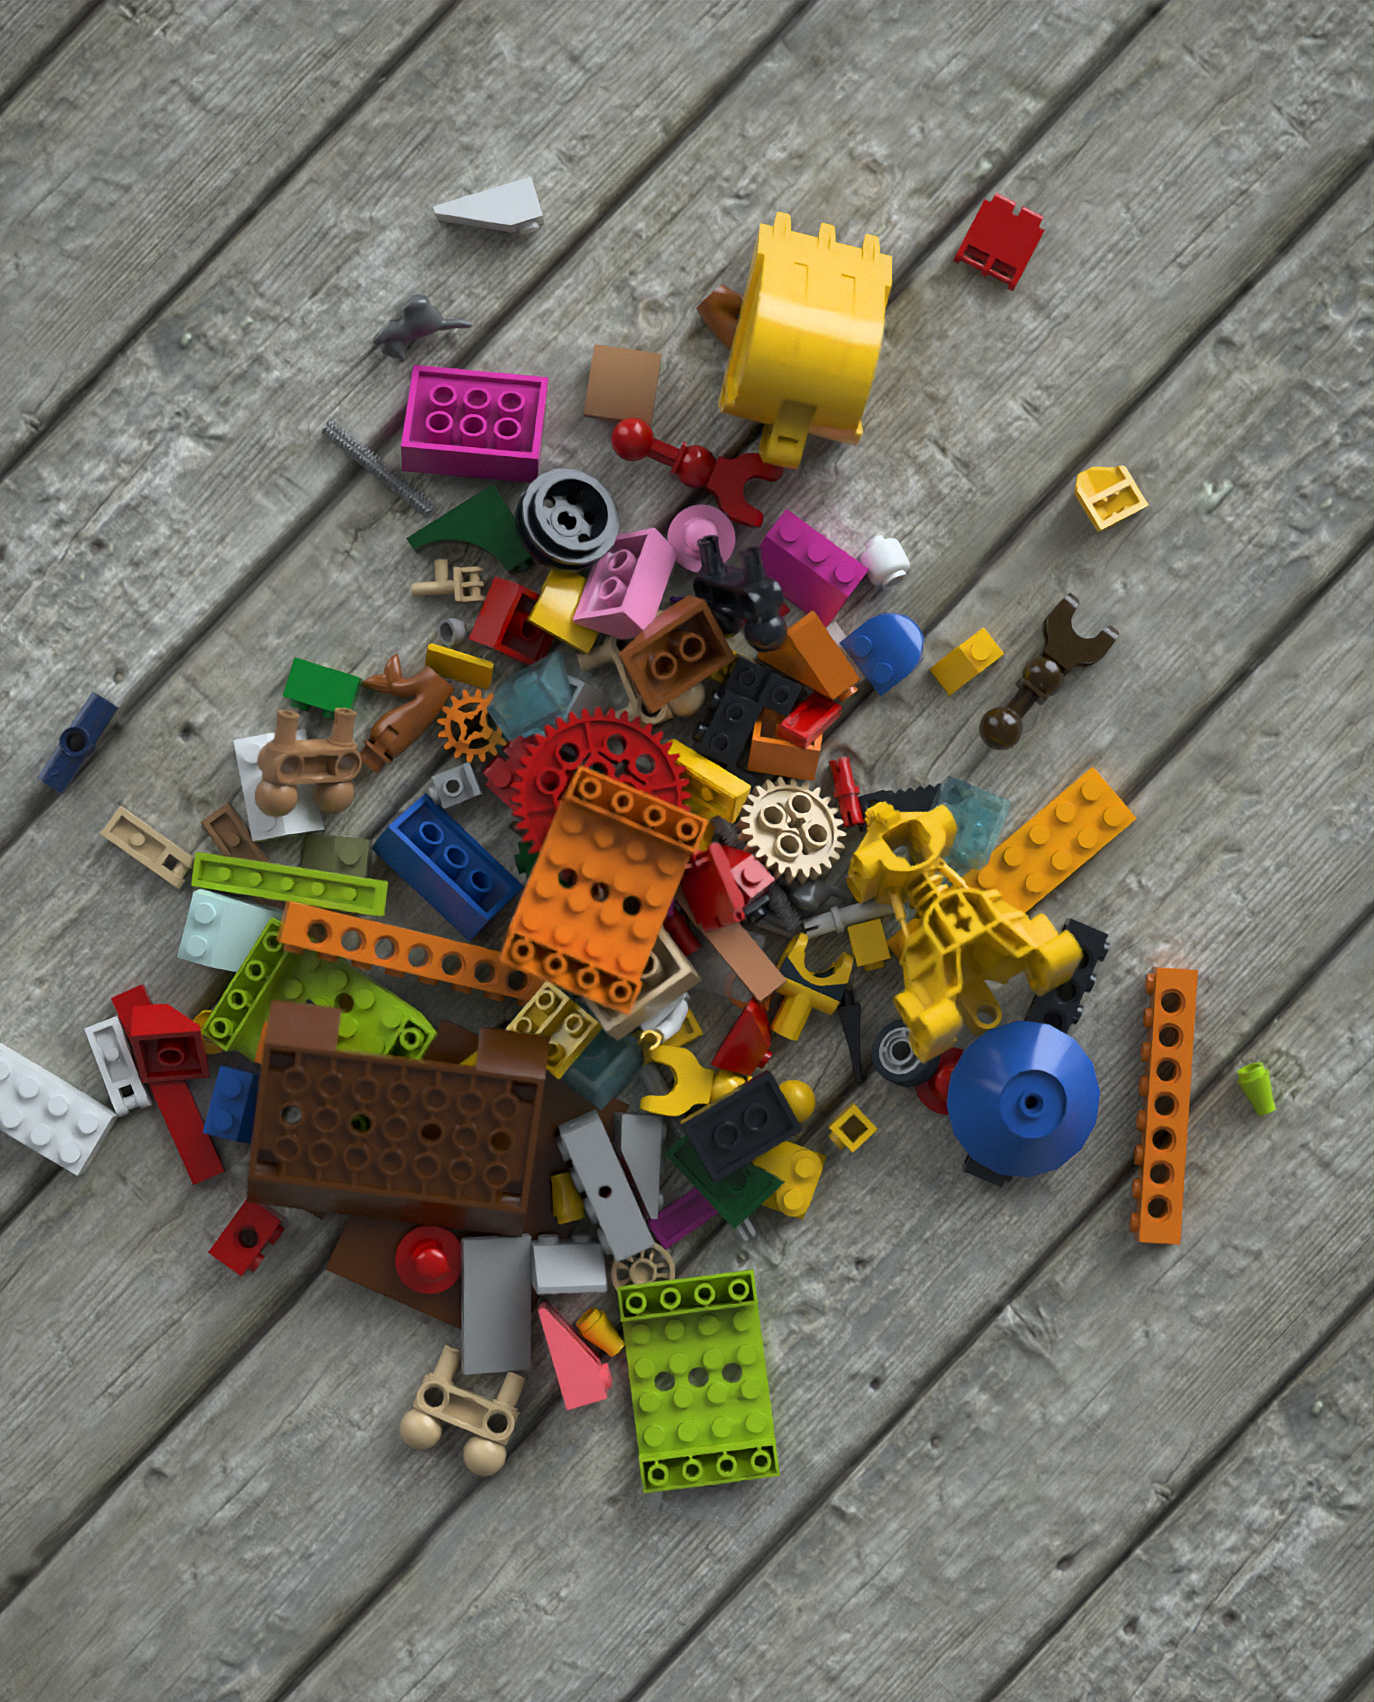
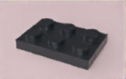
M768 1069L679 1122L713 1183H716L803 1131L771 1071Z

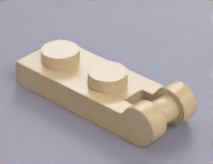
M119 806L100 833L178 889L186 881L184 879L186 873L190 868L193 869L195 858L193 855L180 848L122 806ZM171 855L179 860L173 870L164 865Z

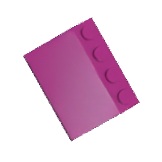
M413 365L401 442L402 471L532 483L539 476L548 377Z

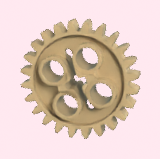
M778 777L774 785L768 779L762 787L757 785L751 792V795H748L739 813L741 818L736 824L737 828L743 830L737 838L739 841L748 842L742 851L753 852L754 858L759 862L761 861L767 871L769 869L774 870L773 876L775 880L781 874H785L786 881L789 884L796 876L801 884H804L809 876L815 881L822 873L824 875L828 873L839 860V854L845 848V845L841 842L846 837V833L839 830L844 821L834 818L839 808H829L827 806L831 800L830 796L823 799L819 797L821 788L818 787L811 792L808 790V781H805L799 787L795 778H791L786 785L783 778ZM793 807L799 809L801 813L795 811ZM765 818L771 820L773 824L768 823ZM809 836L814 837L817 842L813 841ZM781 847L786 848L789 853L784 852Z

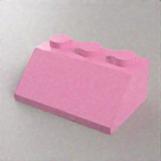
M656 528L617 535L614 545L592 567L573 621L578 625L622 640L636 638L655 619L678 551Z

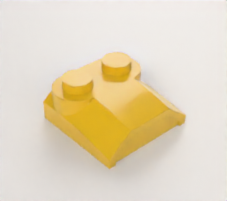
M786 1140L752 1160L751 1163L785 1180V1183L761 1205L782 1212L787 1216L803 1220L819 1181L826 1155Z

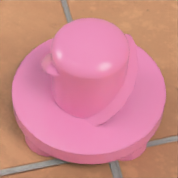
M709 505L688 507L673 519L669 527L668 542L678 551L675 561L691 573H698L702 568L699 547L697 546L698 539H703L707 535L718 536L723 563L729 560L734 551V527L729 518L719 509Z

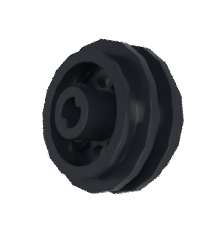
M557 468L540 474L520 496L514 513L516 533L524 549L539 564L557 572L577 573L593 567L614 545L620 528L618 508L610 492L597 479L577 469ZM544 500H551L553 508H547L544 505ZM578 537H585L588 542H579Z

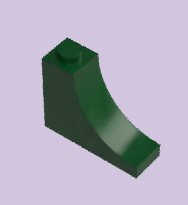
M494 484L406 538L416 554L432 546L449 543L464 544L478 548L494 557L506 569L509 575L515 571L518 575H521L535 566L533 561L535 559L524 549L516 533L515 518Z

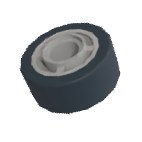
M896 1020L884 1026L875 1037L872 1046V1062L877 1072L893 1084L906 1088L919 1086L928 1081L937 1071L941 1054L922 1063L911 1049L908 1058L902 1060L903 1051L910 1047L908 1041L910 1030L903 1020Z

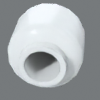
M878 536L865 544L866 550L861 554L860 563L869 569L866 575L874 586H882L884 589H889L907 578L906 573L909 570L910 562L901 544L896 539H884L883 536Z

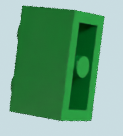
M294 657L282 696L291 700L290 707L309 712L310 706L322 709L323 717L334 720L336 708H348L354 711L363 679Z

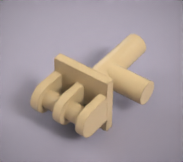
M434 560L435 581L412 583L411 585L413 597L455 593V602L462 604L485 601V596H481V587H484V581H480V573L483 572V567L480 566L453 567L454 580H449L448 560Z

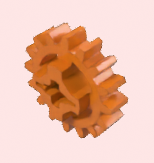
M481 689L476 690L474 697H470L468 691L463 690V699L458 700L456 697L451 696L450 699L453 706L451 708L442 706L441 709L447 716L446 719H437L438 724L445 726V730L439 732L438 737L448 738L449 741L444 745L445 750H450L455 747L454 757L456 759H459L464 753L467 754V762L472 763L474 756L477 755L482 762H486V753L490 752L496 757L499 754L495 747L498 744L506 746L507 742L502 738V735L510 734L512 730L505 727L504 722L510 720L511 717L509 714L501 715L500 711L503 710L505 705L503 702L494 705V694L490 693L484 699L482 698ZM479 704L475 711L468 713L460 711L466 705ZM491 711L497 720V731L489 727L488 717ZM477 717H480L479 724L483 727L480 733L474 731L472 735H469L470 729L466 725L467 721H475ZM452 721L459 724L461 735L458 742L452 732ZM485 739L490 742L482 748L469 749L475 741Z

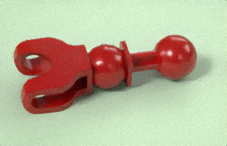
M627 418L620 421L613 429L611 435L612 448L621 459L635 462L648 457L672 467L669 476L673 477L675 474L679 481L687 487L700 488L705 486L703 491L715 497L719 510L729 520L753 529L761 528L764 517L760 510L746 502L743 495L744 484L753 478L776 482L782 478L784 473L783 467L762 462L760 455L754 452L742 454L735 459L729 460L721 456L716 459L712 452L704 446L691 445L686 447L687 442L685 441L682 442L680 448H677L654 438L652 428L639 418Z

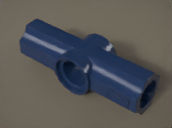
M92 691L71 726L61 734L60 743L37 778L49 787L64 794L86 758L94 753L97 741L119 708ZM76 734H82L85 738V746L79 752H75L71 748V740Z

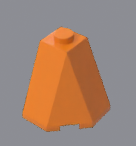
M811 611L787 629L786 640L776 651L759 652L756 655L760 663L786 677L798 681L803 687L831 701L839 698L843 702L858 691L855 684L861 679L814 611Z

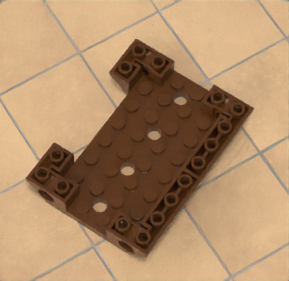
M272 999L263 1049L248 1169L247 1203L522 1237L541 1112L550 1035L481 1026L476 1067L336 1049L342 1008ZM288 1105H294L300 1109L302 1117L296 1122H289L283 1118L282 1109ZM358 1114H364L370 1118L372 1125L365 1131H359L353 1127L352 1118ZM428 1123H434L440 1127L442 1133L437 1139L429 1140L422 1135V1127ZM497 1132H504L510 1136L511 1143L506 1148L499 1149L493 1146L491 1137Z

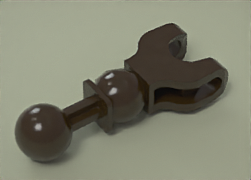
M1068 593L1045 618L1042 628L1045 640L1044 647L1038 656L1032 657L1027 661L1022 669V677L1015 683L1019 691L1006 707L990 709L983 715L979 724V734L982 741L988 747L999 751L1014 747L1019 742L1023 733L1021 719L1034 703L1042 705L1048 697L1054 696L1060 691L1064 683V676L1072 668L1096 664L1105 656L1119 637V631L1110 625L1106 626L1094 638H1083L1077 635L1072 628L1071 618L1080 601L1072 593Z

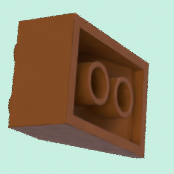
M691 595L686 596L663 611L618 654L651 714L736 658L706 601Z

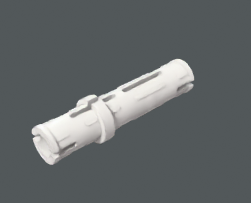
M874 898L862 904L856 903L839 909L837 906L830 908V912L806 919L803 918L802 923L806 929L804 933L808 935V940L833 931L841 933L848 926L893 914L894 909L892 905L877 903Z

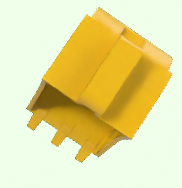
M777 212L773 226L760 223L738 323L717 405L721 413L764 423L759 445V455L762 462L797 470L807 434L854 446L859 443L862 436L861 419L877 365L884 327V313L892 287V256L880 253L879 238L877 236L865 234L861 249L835 242L836 236L833 225L821 223L818 237L791 231V218L786 213Z

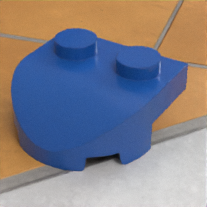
M887 612L878 614L864 622L839 642L880 696L884 695L916 670L923 659L924 636L915 621L904 614Z

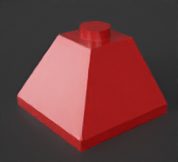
M753 995L751 996L722 1041L711 1065L719 1069L748 1076L752 1075L756 1067L760 1069L765 1067L773 1052L768 1050L773 1038L764 1001L759 1004Z
M169 1004L133 1006L130 1037L142 1083L210 1078V1069L200 1025Z

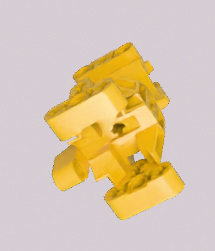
M880 802L867 809V812H865L867 818L864 819L868 825L866 827L867 833L856 852L852 854L846 882L858 903L862 904L874 898L877 903L892 905L897 922L901 924L906 940L900 958V967H903L905 991L894 996L893 1002L899 1015L910 1030L908 1041L920 1062L925 1063L955 1045V1037L963 1026L962 1019L969 1030L978 1037L989 1029L998 1027L1002 1019L1000 1004L984 980L996 981L1006 985L1010 978L1025 970L1024 973L1029 986L1040 997L1071 979L1082 955L1077 942L1069 932L1065 931L1058 934L1049 919L1042 913L1029 920L1027 915L1021 910L1019 911L1000 900L1002 894L996 889L985 892L970 889L965 885L966 881L943 860V858L949 855L957 833L955 819L946 806L940 805L929 812H899L898 810L894 811L891 804L888 805L886 802ZM902 845L904 847L907 846L908 853L916 866L910 867L905 858H896L893 854L895 849ZM936 871L945 876L958 889L949 892L950 887L948 885H941L943 877L942 875L935 876ZM905 903H908L910 909L916 908L914 914L916 919H923L921 928L911 936H909L905 922L907 919L903 907ZM985 1012L992 1017L993 1022L984 1024L977 1018V1014Z

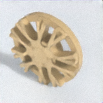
M654 1242L655 1245L652 1246L649 1259L643 1258L645 1250L640 1252L641 1256L639 1259H634L631 1256L626 1258L633 1263L631 1267L614 1259L611 1277L615 1289L617 1290L618 1286H624L630 1280L634 1284L655 1282L657 1277L668 1280L675 1279V1265L669 1252L663 1246ZM658 1251L666 1258L660 1264L653 1262V1256ZM668 1266L670 1268V1272L657 1273V1268ZM617 1269H626L629 1271V1277L618 1280Z

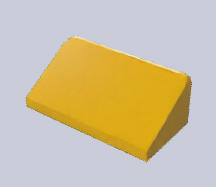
M433 643L428 644L424 667L428 665L440 676L485 690L489 689L496 668L493 662Z

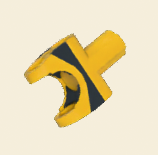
M797 932L792 937L775 965L787 980V983L776 991L785 997L770 1026L771 1030L795 1041L798 1040L812 1008L829 1016L834 1013L846 989L853 965V955L842 952L836 963L833 962L830 968L817 973L809 971L804 963L806 954L804 950L808 942V935L802 932Z

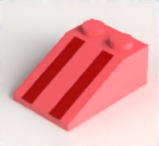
M548 1299L541 1301L538 1312L566 1409L570 1410L607 1399L608 1390L612 1388L613 1383L608 1362L601 1363L598 1353L579 1335Z

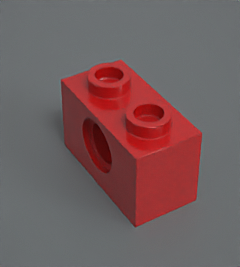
M246 1199L208 1253L240 1276H243L248 1270L254 1273L265 1258L261 1251L269 1242L274 1245L284 1232L285 1228L281 1224L286 1217L269 1205L247 1203ZM251 1228L256 1231L258 1235L256 1245L250 1246L243 1242V1229Z

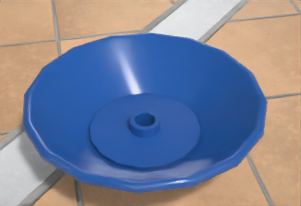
M1015 1021L989 1029L965 1048L950 1075L946 1106L954 1136L974 1161L997 1174L1029 1178L1058 1169L1083 1148L1097 1121L1100 1089L1093 1063L1074 1038L1049 1024ZM1033 1096L1035 1103L1031 1108H1027L1025 1101L1028 1097Z

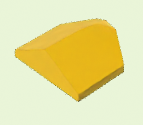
M1117 466L1115 468L1091 467L1077 475L1074 494L1097 532L1114 527L1148 506L1125 466Z

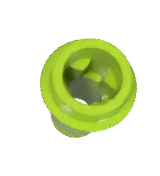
M1262 1062L1248 1064L1237 1071L1238 1079L1236 1082L1254 1107L1256 1114L1262 1116L1273 1112L1276 1106L1273 1099L1269 1069L1264 1068Z

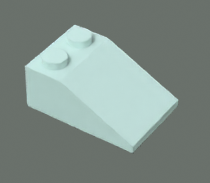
M201 888L193 892L177 958L208 967L237 972L270 918L281 921L284 910L213 889Z

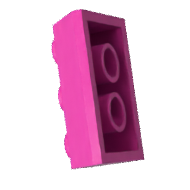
M788 509L784 510L759 545L762 551L761 556L766 575L773 578L779 584L787 600L806 614L814 611L825 628L828 627L869 570Z

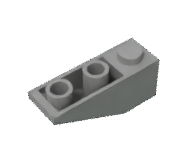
M614 1112L612 1147L642 1215L650 1219H658V1211H661L663 1207V1192L659 1190V1177L663 1176L665 1170V1160L660 1154L661 1142H664L666 1138V1124L662 1122L661 1115L653 1113Z

